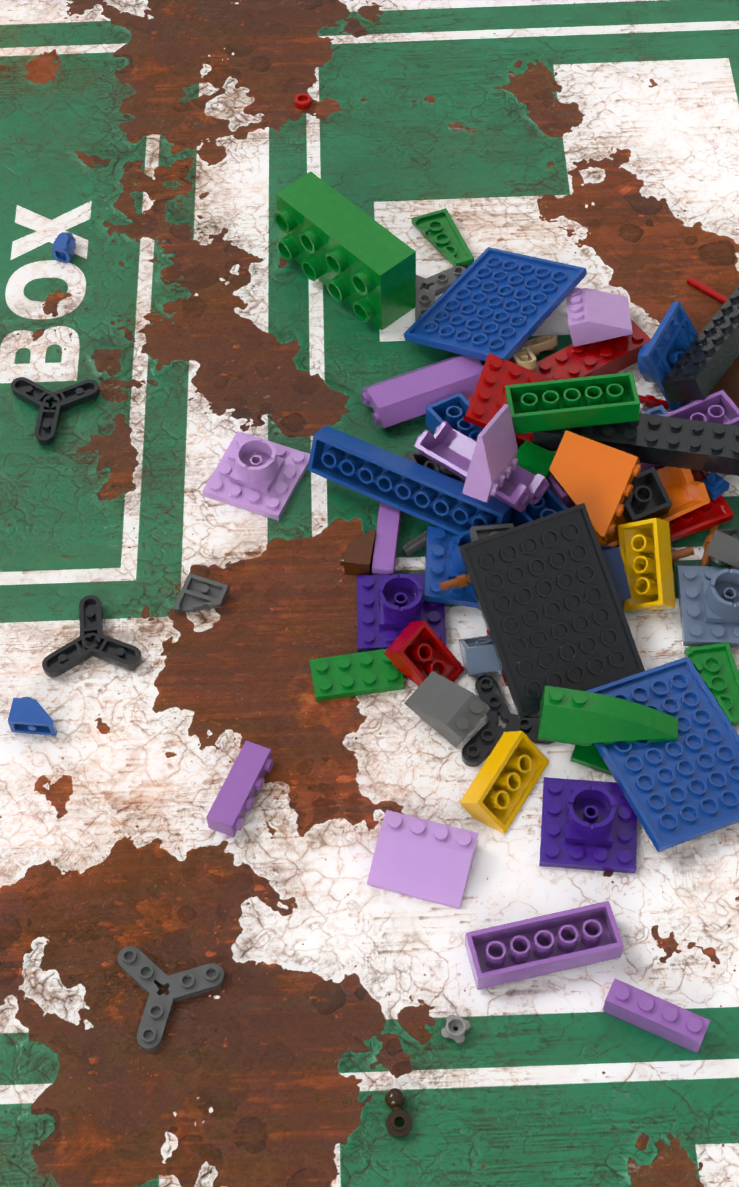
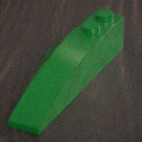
M545 685L540 701L538 739L580 746H591L592 743L609 745L619 741L636 743V740H647V742L673 741L678 739V718L656 709L612 696Z

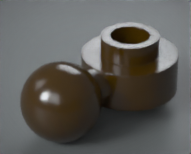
M393 1088L385 1095V1103L392 1110L386 1120V1129L392 1137L403 1138L411 1131L412 1119L406 1111L402 1110V1106L405 1103L404 1093L400 1089ZM396 1119H402L404 1121V1125L402 1127L395 1126L394 1121Z

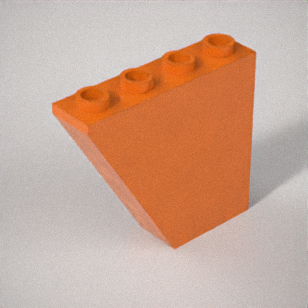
M566 430L549 471L575 505L585 503L593 528L602 540L607 541L608 537H612L615 532V520L617 516L620 517L625 507L623 504L626 496H630L633 489L632 480L634 476L638 477L642 465H640V460L637 456Z

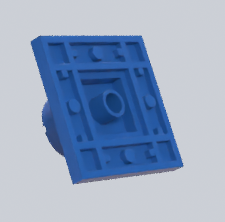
M680 301L671 304L650 342L644 343L638 353V369L640 374L643 375L645 381L649 383L656 382L672 411L690 404L691 401L670 403L661 381L673 368L676 361L682 357L685 350L694 342V339L698 337V333Z
M428 525L423 589L424 601L480 609L471 583L467 587H455L441 591L439 582L454 579L457 575H468L458 547L472 542L469 530L456 535L440 527Z

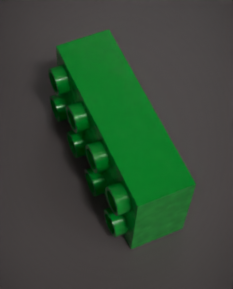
M311 171L276 193L277 212L274 214V220L279 228L280 239L277 241L276 246L278 252L285 260L290 261L293 259L302 267L304 274L311 281L318 279L327 286L330 295L336 301L344 300L353 307L354 313L362 322L370 321L380 330L385 329L415 308L416 251Z

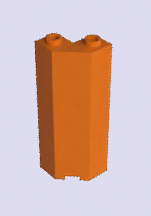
M664 466L656 470L672 503L668 513L656 518L671 521L710 503L704 482L694 481L691 469ZM623 514L620 517L617 516L614 523L616 524L615 532L612 537H608L607 541L602 540L595 531L600 546H616L619 544L618 525L627 523Z

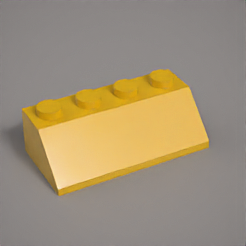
M652 518L618 525L619 548L631 593V599L625 600L624 611H651L676 607L669 521Z
M523 731L504 732L459 803L474 819L501 833H506L550 761Z

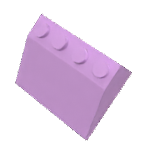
M574 288L566 297L568 326L573 347L633 334L628 297L588 288Z
M504 404L478 435L462 491L463 494L486 503L491 496H496L499 487L502 488L505 479H509L511 472L515 471L519 461L516 458L518 447L509 405Z
M386 810L367 885L460 909L477 851L479 833Z

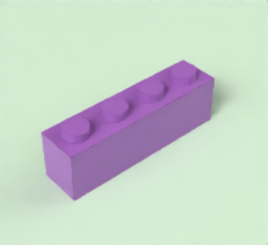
M245 741L206 817L208 828L231 837L235 836L237 830L240 831L245 823L244 816L247 811H251L253 808L254 797L257 791L260 792L262 790L266 773L270 772L273 768L274 759H272L271 749Z
M616 978L611 985L603 1007L604 1012L695 1053H698L710 1020Z

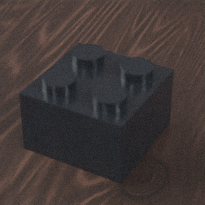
M652 467L640 472L638 477L634 476L631 483L633 485L632 492L629 497H625L623 502L625 507L622 514L626 522L631 523L652 519L668 513L672 503L655 468Z

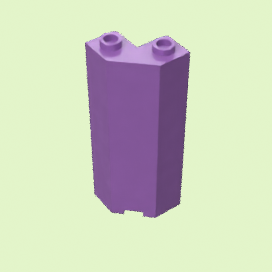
M459 354L363 387L361 397L365 405L373 408L374 413L372 417L374 423L381 428H386L426 414V406L459 392L466 399L471 397L483 366L480 359Z
M443 421L435 429L434 435L430 431L424 430L416 439L414 447L424 457L466 481L476 441L456 431L448 422ZM517 465L515 471L511 472L509 479H505L502 488L499 487L495 498L522 512L529 503L532 505L538 503L550 484L541 474L537 473V475H534Z

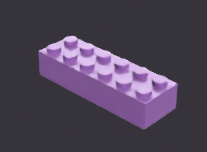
M609 901L465 933V947L477 990L621 958L624 947Z

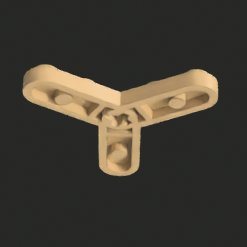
M542 335L527 340L510 359L513 363L533 371L537 367L535 356L539 355L541 351L553 350L558 345V338L556 335Z

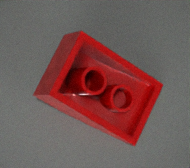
M425 620L410 622L384 652L393 665L418 686L421 685L432 671L455 682L465 670Z

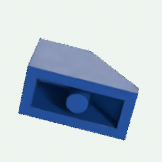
M30 697L13 698L8 717V724L12 732L57 735L54 721L36 699Z

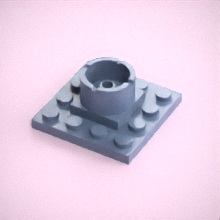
M678 565L676 576L683 646H704L729 642L730 647H739V570L731 569V567Z

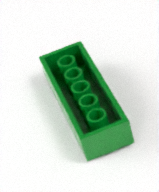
M633 372L505 385V404L509 405L515 434L639 421L640 401Z

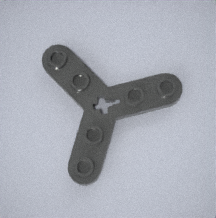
M455 266L428 278L416 275L415 322L435 302V296L444 293L466 270L465 267Z
M134 946L123 948L117 957L120 968L149 995L137 1032L139 1047L146 1052H153L161 1046L174 1002L216 990L225 981L222 967L215 963L167 976L143 952ZM157 982H158L159 985H160L161 987H163L164 989L167 988V987H169V988H168V991H169V994H168V995H166V994H164V993L160 995V990H159L158 986L156 985Z

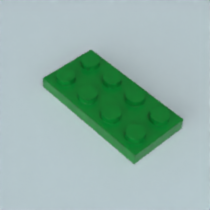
M387 649L309 660L316 702L405 689L403 674L384 654Z

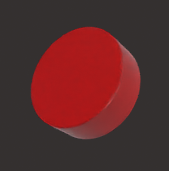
M300 93L295 96L294 105L299 110L309 109L312 106V98L309 94Z

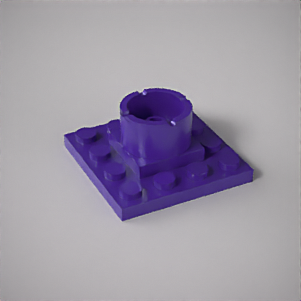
M424 574L357 575L358 653L387 649L410 622L424 620L446 646L444 603L423 600Z
M544 777L539 866L635 874L637 816L618 784L615 782Z

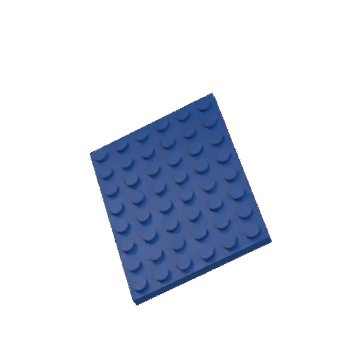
M488 247L404 333V338L406 341L486 361L489 353L500 357L502 361L504 359L509 361L587 275L586 268Z
M688 656L587 690V692L635 702L678 718L677 740L657 742L636 740V743L619 741L609 745L594 743L657 852L739 822V735Z

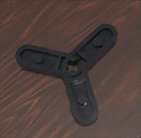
M25 377L16 378L11 383L12 392L16 397L39 409L35 427V438L40 445H49L55 441L63 410L93 400L100 393L99 385L94 380H85L55 392ZM52 402H55V403H53V405H52V407H51L52 410H50L49 405H50Z
M88 595L82 598L79 604L80 637L49 654L42 661L44 673L49 677H57L92 656L126 669H135L141 664L142 655L139 648L103 635L101 601L97 596ZM95 640L96 644L88 646V642Z
M486 675L476 680L475 693L477 697L490 707V710L485 714L488 722L462 749L461 758L465 765L476 767L482 764L491 754L504 732L523 731L532 742L553 743V741L538 739L539 718L529 716L520 718L519 715L510 713L497 681L493 677ZM498 716H500V719L503 723H506L505 728H502L501 725H498Z

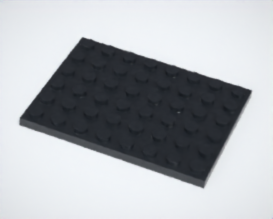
M585 503L458 547L520 718L540 711V701L545 685L587 691L645 671Z

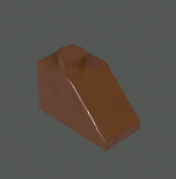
M370 530L347 544L346 553L341 555V565L344 566L345 574L355 576L371 575L376 530Z

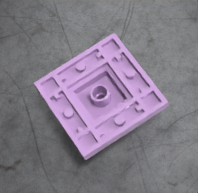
M237 431L203 489V496L279 521L308 469L310 454Z

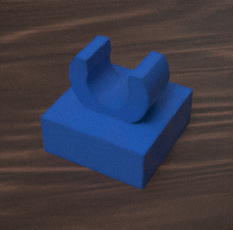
M711 472L701 481L705 484L708 496L713 500H716L726 492L730 485L714 472Z

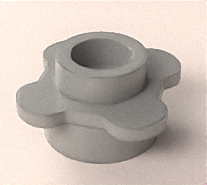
M449 1015L446 1018L445 1028L441 1030V1035L444 1038L454 1039L456 1043L461 1044L465 1041L464 1035L470 1029V1023L461 1017Z

